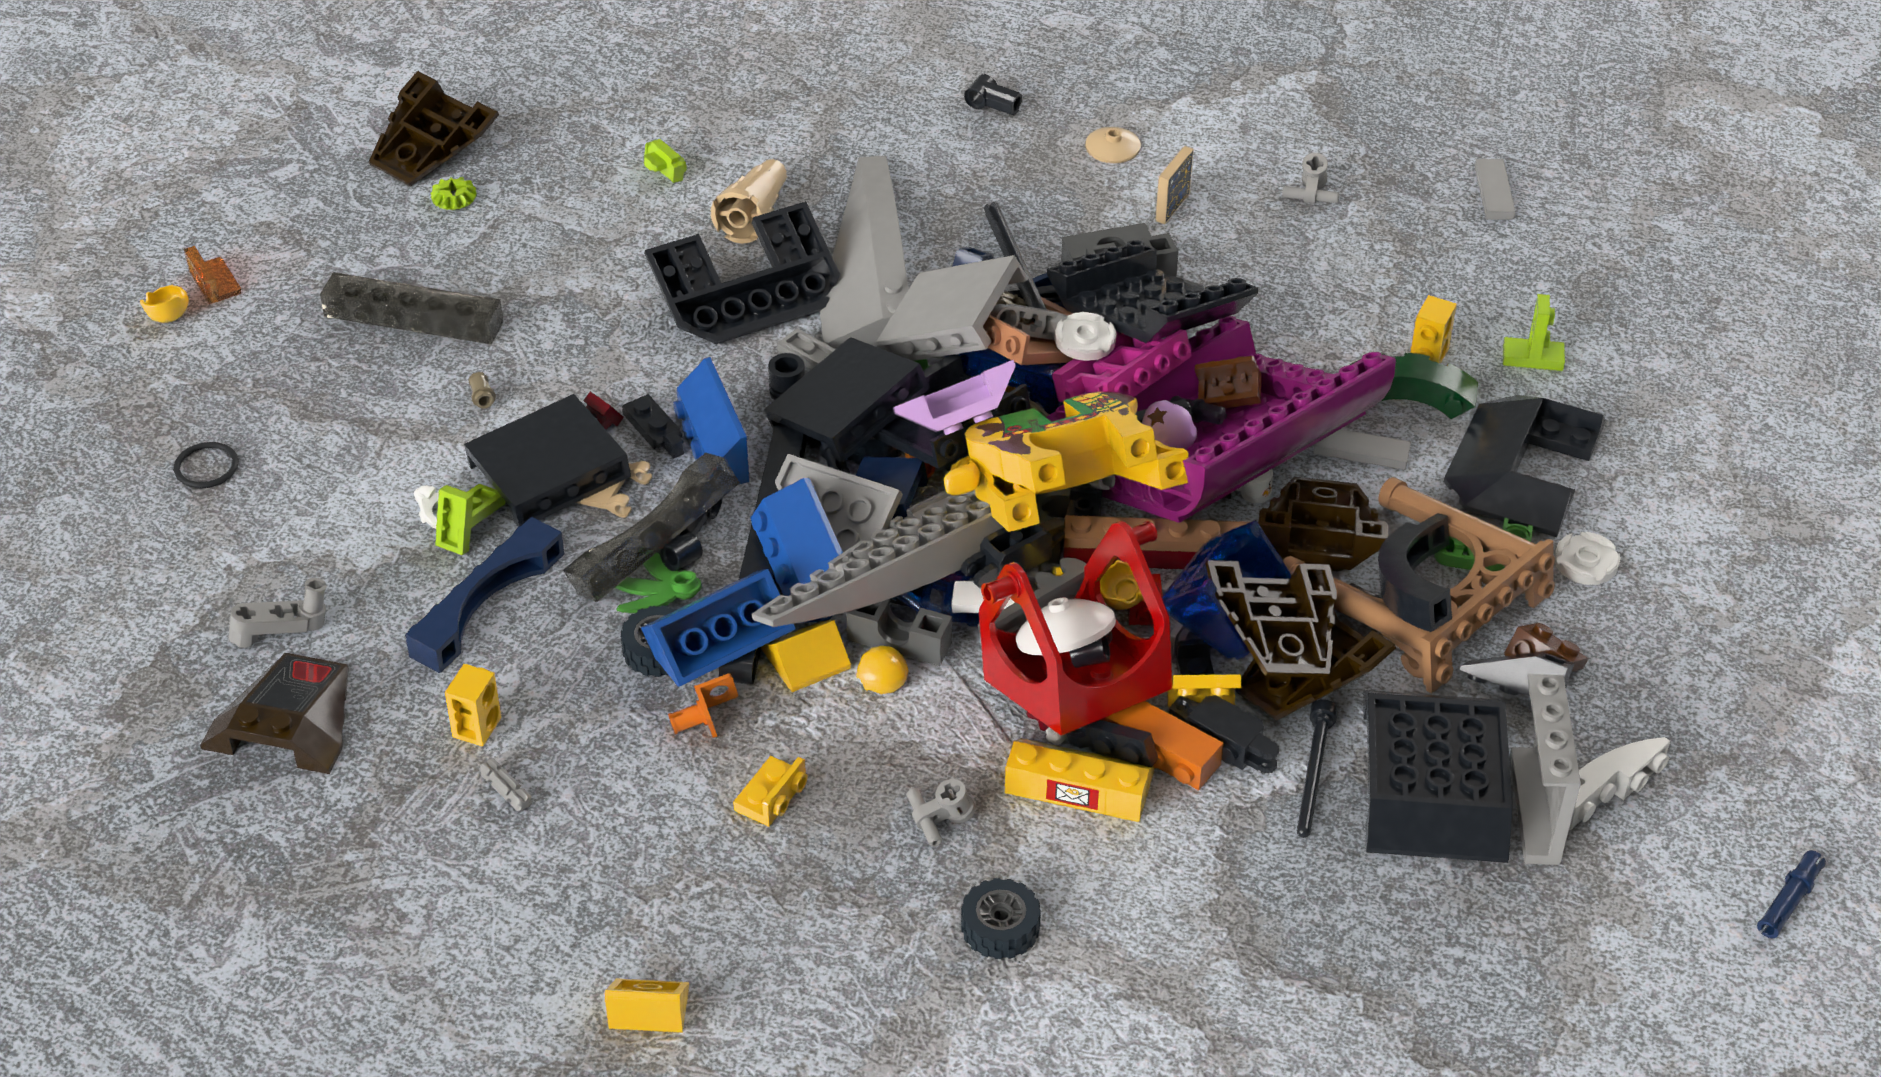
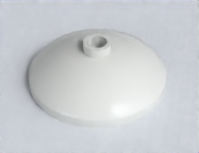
M1057 598L1041 608L1059 653L1075 650L1097 641L1109 633L1116 623L1113 610L1104 604L1094 601ZM1027 620L1016 635L1017 646L1024 653L1042 655Z

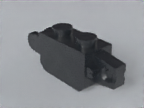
M1055 517L1043 523L1008 532L1003 527L986 536L980 544V551L965 559L960 569L969 577L975 573L973 583L979 588L984 583L996 580L1002 568L1012 562L1019 564L1027 572L1051 559L1052 548L1065 537V524L1058 517Z
M1216 695L1206 696L1201 703L1180 696L1170 706L1169 714L1223 742L1221 760L1225 763L1232 764L1241 770L1248 765L1257 771L1260 770L1261 773L1264 772V774L1273 773L1277 769L1276 757L1279 755V746H1277L1278 743L1271 741L1270 738L1263 735L1264 726L1261 719Z

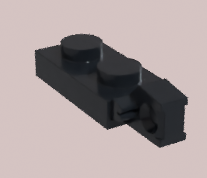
M649 394L622 405L623 415L653 449L663 446L673 459L684 454L680 428Z
M1098 720L1066 734L1069 744L1080 749L1088 747L1090 751L1147 767H1152L1158 760L1150 732Z

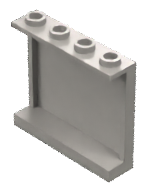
M1015 255L920 272L876 343L879 348L912 361L987 349L991 339L983 328L985 321L1008 284L1025 282L1028 280V277Z
M1528 674L1527 678L1536 732L1533 748L1511 747L1510 752L1524 864L1560 865L1581 785L1564 675Z

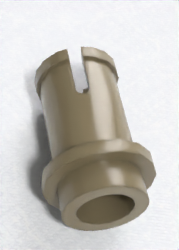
M475 372L468 380L472 389V402L479 408H488L495 401V391L490 387L487 375L483 372Z

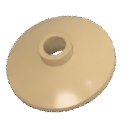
M1104 127L1088 135L1085 147L1089 155L1096 160L1105 163H1123L1132 160L1138 155L1141 143L1139 138L1127 129Z

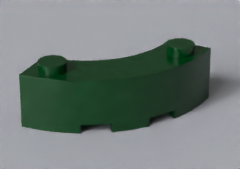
M1405 352L1404 356H1392L1396 359L1395 374L1390 390L1381 401L1393 399L1417 401L1434 407L1450 419L1476 407L1478 382L1462 369L1451 363L1445 366L1429 360L1430 356Z

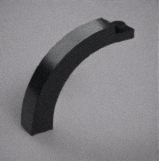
M1439 513L1418 525L1406 522L1397 528L1383 542L1378 555L1380 590L1384 603L1397 617L1429 632L1452 620L1450 589L1429 582L1414 572L1420 563L1450 545L1448 516Z

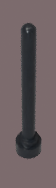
M1325 699L1314 701L1310 709L1309 719L1314 726L1297 825V834L1301 838H1306L1311 833L1327 732L1337 720V705Z

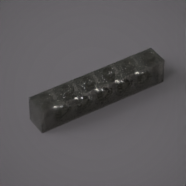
M336 272L332 273L320 293L323 314L327 318L491 345L504 322L501 299Z

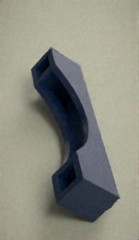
M533 517L528 519L522 526H519L502 545L495 548L493 553L484 562L477 565L469 576L460 584L454 586L451 592L439 604L434 605L423 619L409 629L408 633L405 634L409 657L441 673L461 654L465 627L473 613L485 600L511 583L531 576L545 574L565 554L562 532Z

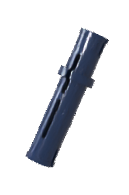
M1813 850L1806 851L1797 867L1793 871L1790 870L1785 877V885L1762 919L1757 923L1759 931L1767 925L1761 933L1762 935L1771 939L1777 938L1804 895L1811 893L1815 885L1814 880L1826 865L1825 858L1820 859L1818 864H1816L1821 857L1820 853Z

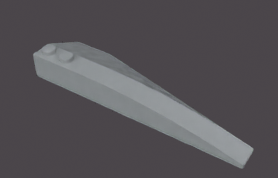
M886 156L859 157L832 256L840 272V277L836 286L827 295L829 301L826 307L820 310L823 343L832 348H838L850 337L873 346H878L876 343L878 337L909 290L897 209Z
M975 490L956 496L943 491L913 505L906 510L907 517L904 520L903 517H895L889 521V529H877L871 534V541L858 542L828 562L829 569L827 571L816 570L810 574L811 581L809 583L795 584L790 588L791 595L776 597L752 613V618L754 621L777 627L848 612L907 593L960 570L965 559L980 551V544L983 539L1003 528V526L992 517L990 505L976 497Z

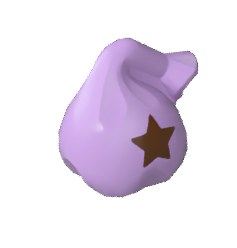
M1162 400L1151 404L1145 411L1142 424L1153 428L1155 440L1160 441L1166 446L1184 448L1185 450L1194 443L1197 429L1193 424L1190 413L1185 408L1167 400Z

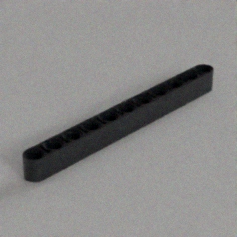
M775 424L755 510L764 498L778 491L775 480L787 454L804 459L807 435L784 425ZM751 523L738 580L754 572L768 569L776 585L772 567L763 552V546ZM761 647L720 666L719 677L731 674L734 683L753 685Z

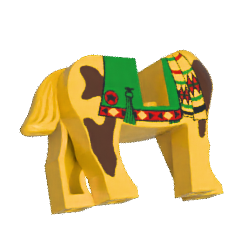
M1093 392L1063 400L1066 414L1064 419L1051 422L1036 409L1032 408L983 420L970 426L965 432L969 456L954 463L944 477V486L948 494L956 496L975 490L976 497L990 505L992 517L1008 532L1040 524L1036 494L1075 487L1113 474L1163 490L1188 483L1183 460L1189 458L1188 451L1184 448L1169 447L1155 440L1153 428L1137 420V415H1135L1138 408L1136 398L1118 392Z

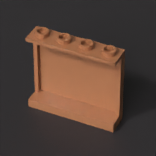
M1042 298L1047 310L1057 311L1067 316L1073 314L1066 311L1065 308ZM991 315L988 316L983 325L984 330L991 339L988 348L1010 360H1014V362L1020 365L1067 363L1073 360V358L1063 354L1057 348L1055 340L1032 337Z

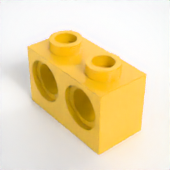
M1430 295L1427 296L1416 316L1410 353L1430 356L1429 360L1442 363L1449 350L1457 303Z
M463 664L445 691L452 737L483 747L502 718L495 673L482 667Z

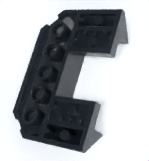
M807 202L753 217L752 225L772 268L721 283L699 234L645 250L644 254L677 328L714 344H719L820 312V310L825 308L829 301L827 295L836 286L840 272Z
M1514 395L1481 403L1476 409L1443 482L1449 490L1454 489L1458 494L1459 503L1464 510L1503 522L1504 518H1508V523L1520 524L1526 527L1531 525L1533 526V531L1557 538L1573 501L1575 489L1534 478L1530 475L1517 473L1518 467L1529 444L1590 461L1605 425V417L1602 414L1533 396Z

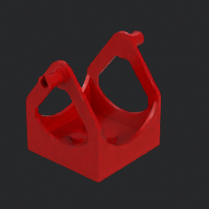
M1149 520L1132 528L1123 521L1111 524L1084 567V579L1074 599L1094 601L1107 606L1101 595L1100 580L1116 557L1129 564L1153 619L1154 634L1150 638H1140L1131 634L1116 620L1115 626L1112 628L1114 638L1109 645L1110 662L1075 668L1069 651L1058 652L1029 579L1019 564L1012 562L1005 565L996 580L984 583L981 586L984 601L979 608L984 680L1061 736L1172 689L1169 615L1140 548L1143 544L1157 540L1158 534L1155 525ZM1010 598L1023 608L1042 655H1031L1020 651L1016 642L1017 633L1006 632L995 627V621Z

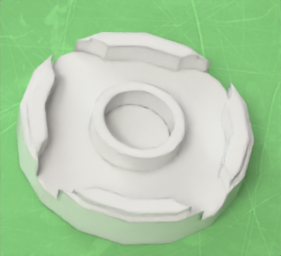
M1080 312L1068 315L1066 320L1058 322L1055 330V342L1057 348L1063 354L1073 359L1083 361L1098 360L1106 357L1114 350L1117 334L1114 325L1111 322L1109 324L1105 322L1104 317L1094 313Z
M1580 532V535L1572 536V534L1566 535L1558 542L1554 556L1556 567L1563 576L1573 582L1584 585H1599L1610 581L1617 573L1621 558L1620 554L1615 551L1616 546L1612 541L1602 535L1591 532Z

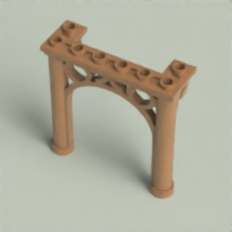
M1391 477L1386 480L1379 492L1378 501L1382 507L1396 511L1420 523L1437 513L1447 515L1449 536L1464 543L1473 553L1475 561L1469 574L1459 584L1450 589L1452 620L1432 632L1417 628L1397 617L1389 610L1383 599L1367 594L1334 577L1337 597L1333 609L1380 631L1384 637L1403 650L1405 653L1401 655L1402 665L1414 677L1423 678L1426 691L1432 694L1440 686L1446 684L1453 676L1452 650L1463 641L1468 640L1482 625L1487 624L1500 610L1509 606L1517 596L1525 593V599L1528 600V606L1535 608L1544 599L1552 595L1555 588V582L1553 581V565L1555 562L1553 540L1547 539L1546 541L1540 540L1537 544L1532 543L1409 488L1406 482ZM1293 556L1286 557L1278 566L1275 579H1290L1297 566L1305 563ZM1495 564H1502L1503 566H1505V568L1500 571H1490L1487 570L1485 567L1492 566Z

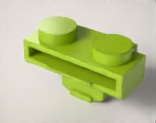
M661 139L645 144L643 160L645 167L650 171H660L673 183L683 181L684 173L687 170L683 157Z

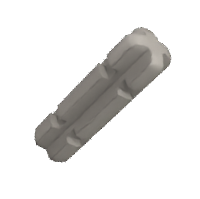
M489 759L486 763H482L480 766L481 775L488 782H492L491 785L506 801L511 802L510 805L516 811L523 812L531 806V795L524 788H520L521 785L505 769H501L502 766L496 760Z

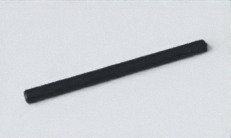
M998 203L986 204L984 206L985 215L1004 257L1015 255L1028 277L1027 281L1016 283L1026 306L1047 310Z

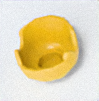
M168 285L157 289L153 293L147 292L146 302L140 300V304L153 321L169 323L174 322L185 313L189 303V296L183 288Z
M1117 560L1109 567L1100 580L1101 595L1108 607L1124 610L1137 605L1144 599L1127 562Z
M881 645L870 648L862 655L856 677L861 680L865 690L879 694L894 693L904 685L909 670L906 660L899 651L893 647Z

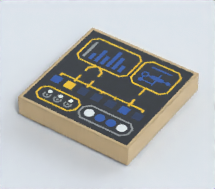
M1184 146L1159 176L1156 222L1166 224L1190 194L1194 150L1190 147Z

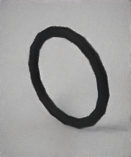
M202 442L182 451L174 462L173 471L177 480L186 486L210 488L224 483L233 476L238 469L239 458L235 450L226 444ZM216 448L224 450L231 456L232 465L228 472L211 481L196 482L188 480L180 471L181 463L185 457L201 449Z

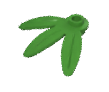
M647 546L639 548V557L647 571L659 581L612 576L606 580L609 585L621 591L648 596L620 604L616 610L622 613H637V610L646 609L649 606H666L676 598L682 600L691 599L702 588L701 581L694 572L668 570L662 563L660 554Z

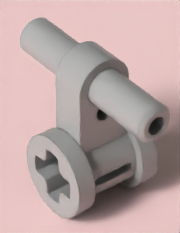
M1311 153L1305 156L1302 161V182L1306 188L1284 186L1282 196L1285 198L1302 199L1304 203L1315 204L1316 201L1338 203L1339 192L1318 190L1327 182L1326 171L1328 161L1326 157L1320 153Z
M958 779L943 781L936 789V798L925 803L918 788H912L907 792V797L914 810L912 817L917 827L923 830L930 846L935 847L942 842L936 824L946 819L952 823L961 824L971 819L975 813V803L967 795L964 783ZM949 789H952L954 793L953 796L950 795L948 791ZM959 806H960V808H961V810H962V813H961V814H960L959 811L957 810V808H958Z

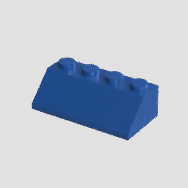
M711 357L704 358L677 387L678 401H674L673 406L677 419L683 420L682 428L685 438H691L692 440L691 449L695 460L700 459L701 461L700 470L703 479H709L713 490H719L749 482L747 436Z
M802 478L767 496L761 501L750 518L752 527L763 546V552L772 567L775 580L785 596L791 595L790 588L795 584L809 583L811 581L810 574L816 570L827 571L829 569L828 562L843 553L810 478ZM828 616V617H824V618H819V619H814V620L805 621V622H800V623H812V622H820V621H829V620L832 618V616Z
M768 569L754 572L641 627L655 659L678 687L796 628L794 624L772 627L754 621L752 618V613L780 596Z

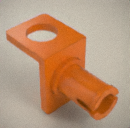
M726 674L694 686L699 699L696 700L697 704L668 714L675 734L704 723L705 726H709L712 737H718L708 708L739 696L731 674ZM723 685L728 687L727 691L721 695L713 696L710 694L717 686Z

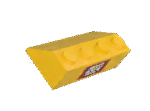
M1020 738L1013 742L1005 766L1004 793L1140 822L1155 768L1154 766L1147 767L1109 756Z

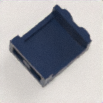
M863 457L855 475L901 491L903 495L892 519L897 516L903 517V519L907 517L906 510L910 508L917 488L926 487L928 483L925 463L917 458Z

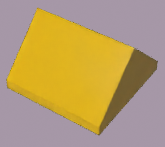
M835 620L817 622L761 646L762 651L791 692L851 669V663Z
M616 978L605 990L609 1029L683 1033L689 982Z

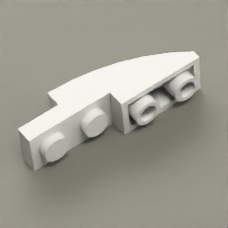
M1662 737L1630 743L1599 756L1579 770L1581 785L1569 830H1572L1580 821H1588L1595 812L1596 807L1601 802H1609L1614 794L1624 800L1633 791L1639 792L1647 783L1649 776L1654 772L1660 773L1669 761L1667 751L1670 740Z

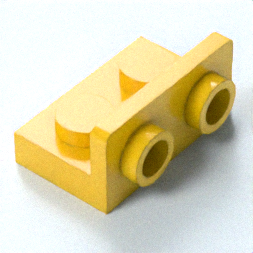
M1241 674L1172 675V689L1167 691V706L1170 708L1180 696L1201 703L1206 696L1213 695L1235 705V688H1241Z
M770 755L733 801L734 811L769 827L777 816H782L785 813L789 801L796 792L800 793L804 789L808 779L805 759L797 757L793 764L790 765Z

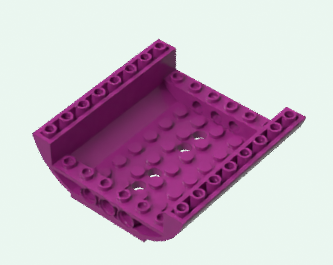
M1234 316L1219 319L1218 323L1214 326L1201 329L1195 333V336L1188 339L1191 350V357L1134 397L1137 399V411L1148 409L1151 404L1158 401L1167 400L1170 402L1171 398L1176 395L1191 400L1197 399L1199 380L1194 371L1196 364L1234 359L1241 356L1255 357L1261 372V403L1225 408L1227 418L1224 419L1221 425L1204 421L1199 423L1193 422L1197 429L1196 439L1186 449L1189 458L1183 460L1188 483L1161 490L1114 474V486L1109 487V490H1103L1102 497L1180 523L1366 415L1365 411L1384 399L1390 390L1395 374L1396 359L1395 357L1382 355L1380 352H1369L1364 354L1361 360L1340 368L1336 374H1331L1321 369L1315 370L1304 367L1302 364H1292L1284 362L1282 359H1273L1262 354H1256L1248 321L1236 319ZM1064 405L1059 406L1056 412L1046 418L1051 422L1066 418Z

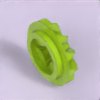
M450 177L449 180L440 179L439 184L432 186L431 199L439 208L447 210L461 209L470 205L475 200L477 195L476 187L473 186L471 180L465 181L463 177L458 179ZM451 191H456L455 196L452 195Z

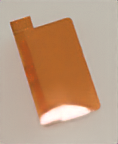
M195 246L184 249L188 271L209 305L242 293L239 284L222 257L204 261Z

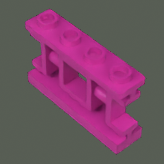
M1180 329L1164 339H1158L1149 343L1141 342L1116 331L1114 350L1106 357L1090 361L1073 359L1052 373L1058 401L1064 402L1063 400L1082 395L1085 392H1118L1135 397L1191 357L1186 330Z

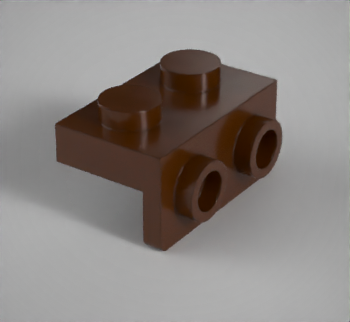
M1241 356L1234 359L1209 361L1195 365L1194 371L1199 380L1198 398L1203 399L1205 403L1224 408L1261 403V372L1254 356Z
M1538 622L1518 626L1504 652L1505 656L1545 652L1574 663L1572 672L1583 670L1589 659L1579 652L1580 648L1576 644L1567 640H1560L1553 635L1554 631L1550 627Z

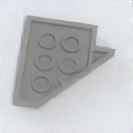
M787 454L775 480L779 491L802 478H810L842 552H845L860 541H871V534L877 529H888L889 521L892 520L903 495L899 489L791 454Z

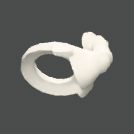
M423 485L414 491L415 500L421 509L419 516L422 523L427 522L432 528L436 529L437 518L434 516L432 508L438 503L439 492H436L437 488L434 486Z

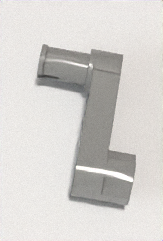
M997 304L990 313L991 316L1032 337L1055 340V330L1060 320L1063 322L1068 317L1057 311L1015 304ZM1020 317L1025 319L1034 318L1035 324L1026 325L1019 322Z
M319 578L306 580L304 601L257 602L235 605L231 609L229 641L239 647L246 648L251 647L253 643L257 642L258 636L262 634L299 633L319 630L324 625L326 606L324 604L325 581Z

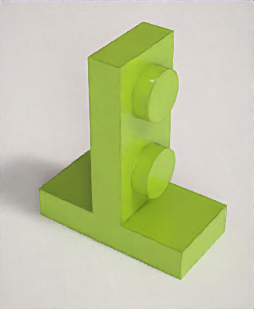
M1537 294L1529 339L1504 337V366L1563 371L1565 344L1564 342L1550 341V330H1547L1548 325L1553 326L1555 319V308L1550 307V295Z
M482 484L476 485L467 492L448 485L443 486L439 489L435 546L464 555L470 548L471 528L505 505V500L496 489Z

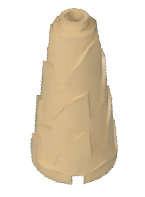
M766 160L761 165L752 168L735 183L729 185L716 197L711 207V219L718 232L722 229L727 233L724 238L740 244L757 240L758 236L752 225V219L755 216L774 211L773 206L779 197L778 193L787 179L785 166L778 160Z

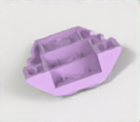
M1011 360L963 382L895 406L893 410L900 417L935 432L944 430L945 435L963 429L961 423L963 421L973 418L974 422L978 423L993 417L991 410L998 408L1016 365L1014 360Z

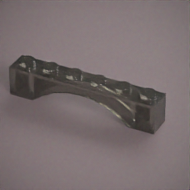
M704 453L681 473L678 482L671 492L647 516L618 536L585 551L568 565L563 572L578 595L598 602L740 484L725 458Z

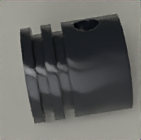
M782 353L774 356L769 361V393L773 400H776L805 375L804 361L798 355Z

